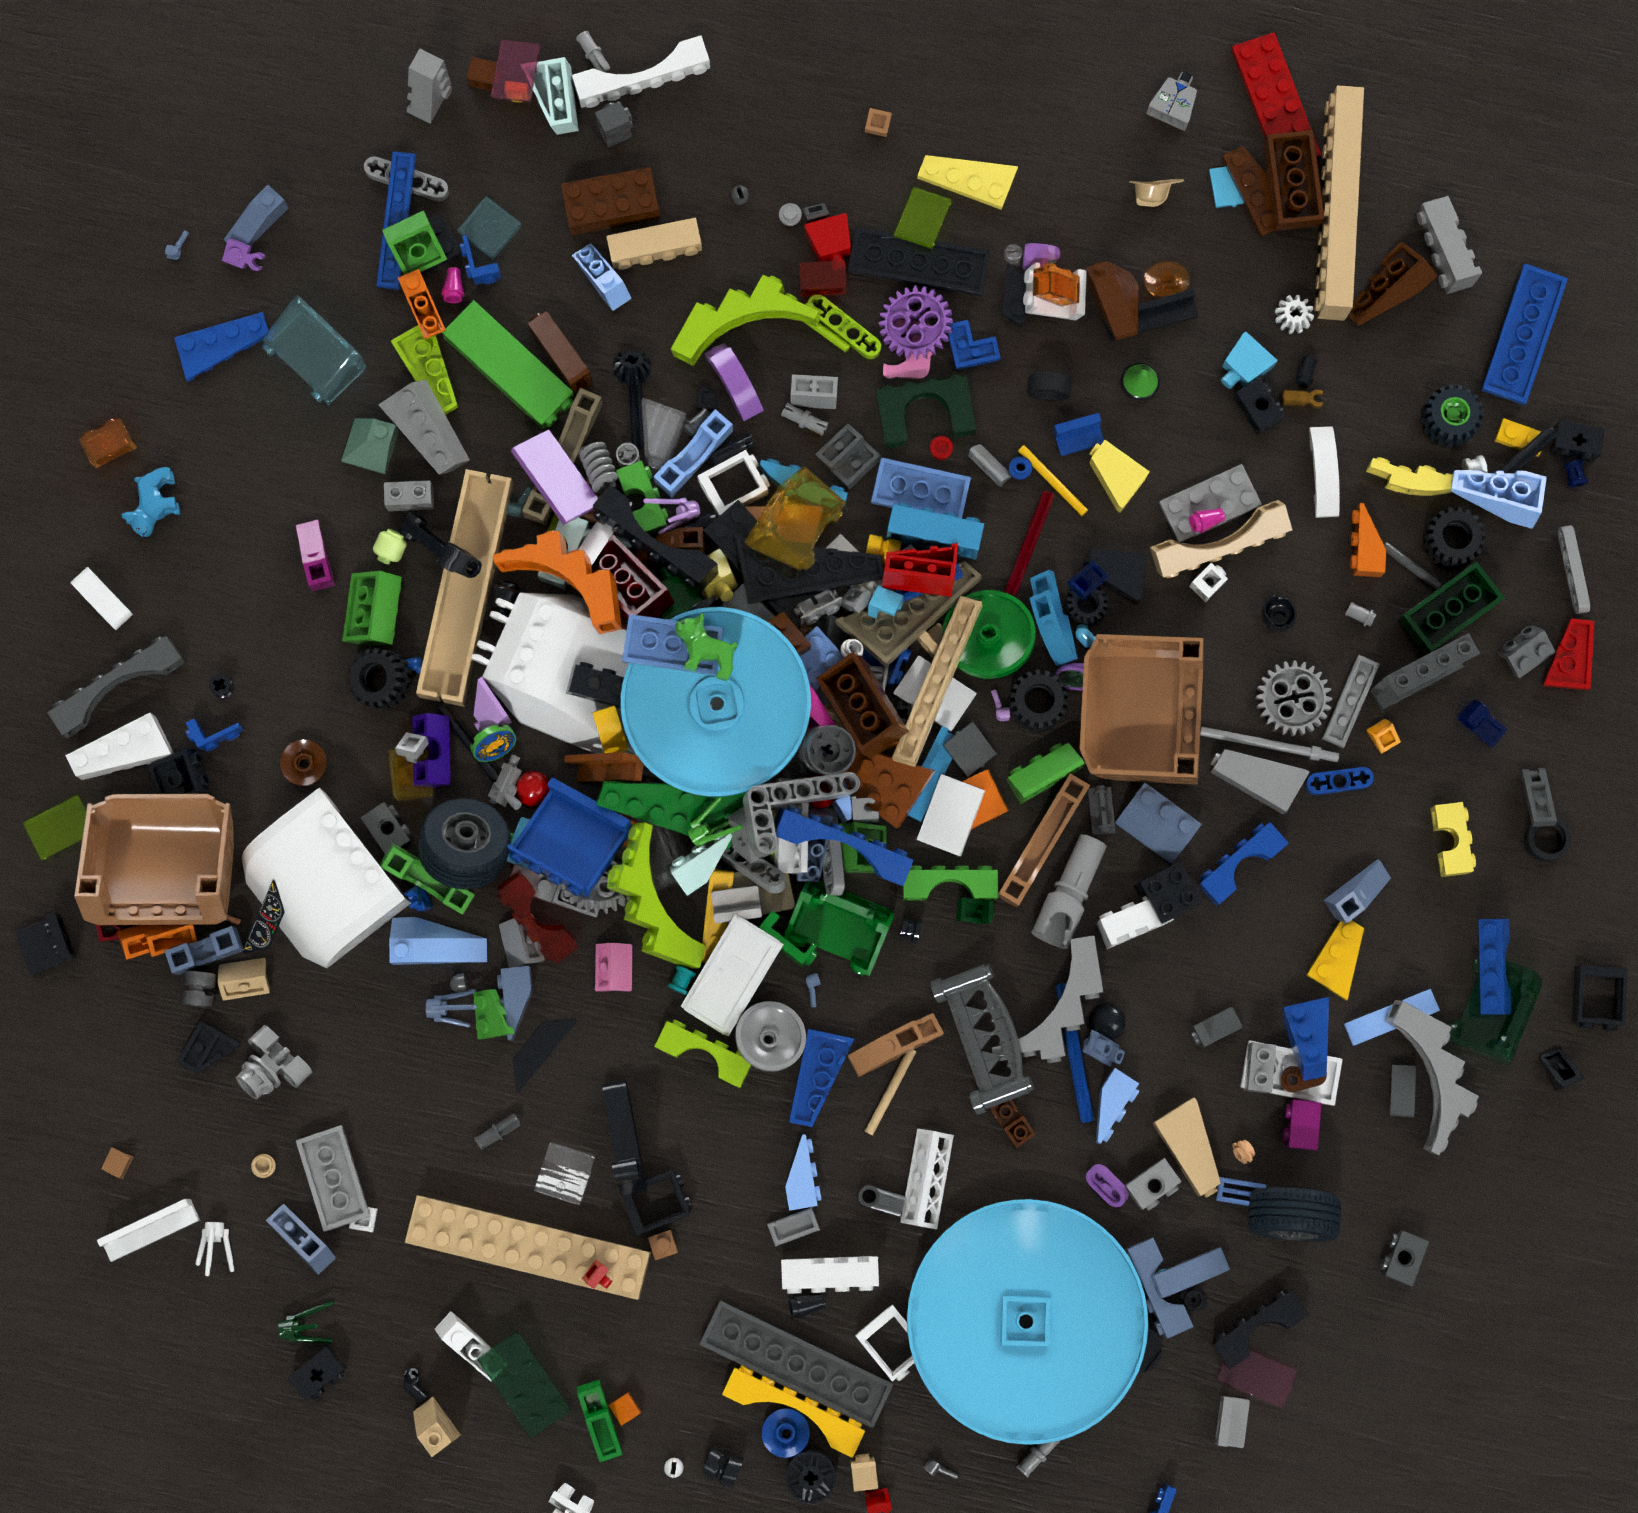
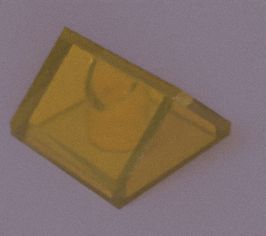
M388 750L393 797L397 801L432 797V787L414 786L413 763L408 762L405 756L397 755L396 750ZM428 750L423 751L417 762L426 760Z

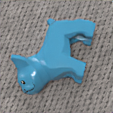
M162 467L143 477H136L134 481L138 483L139 506L132 512L121 514L122 518L127 520L126 523L130 524L133 530L141 537L151 536L156 521L163 519L166 515L171 513L181 515L179 504L176 503L175 498H163L159 491L165 484H175L174 474L171 469Z

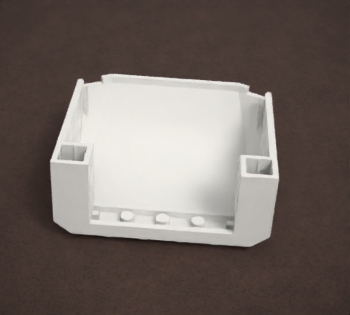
M318 788L259 834L244 850L242 864L246 884L262 904L272 880L276 882L285 911L279 927L302 957L328 968L411 903L398 885L387 876L339 814V809L328 795Z

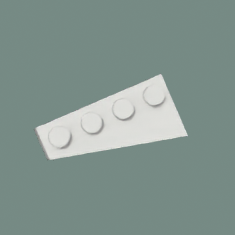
M148 713L65 756L75 776L84 780L110 774L114 771L131 769L135 766L152 764L174 754L157 718L153 714Z

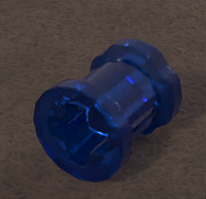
M1575 460L1563 465V468L1567 471L1569 488L1589 483L1588 478H1585L1582 467L1584 464L1583 460Z

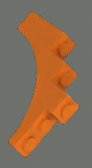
M559 530L547 531L544 534L537 535V544L535 545L527 544L522 548L506 549L501 551V553L493 554L494 563L501 572L534 570L552 574L568 582L583 596L589 608L592 625L599 634L622 629L615 577L610 570L601 569L592 573L591 559L584 550H573L567 554L566 540Z

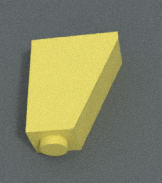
M1104 440L1101 445L1097 443L1091 450L1090 455L1092 457L1089 464L1115 509L1121 513L1145 481L1149 471Z

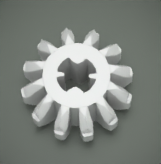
M1289 295L1286 297V301L1281 300L1279 302V308L1275 310V314L1278 315L1275 321L1276 323H1283L1280 327L1281 330L1288 327L1289 334H1292L1294 329L1298 333H1302L1303 328L1308 329L1310 327L1309 321L1314 319V315L1311 314L1313 306H1306L1308 299H1304L1302 302L1300 301V295H1296L1294 300ZM1294 312H1296V313L1298 314V315H1296V316H1294V317H1292V316L1290 315V314H1293Z

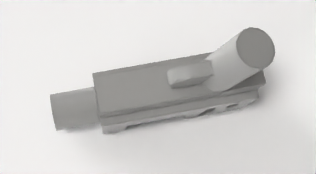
M512 754L508 764L503 762L497 781L494 782L488 794L491 798V803H499L504 807L508 803L515 810L521 807V802L515 797L517 792L515 785L522 773L520 769L516 768L520 760L519 757Z

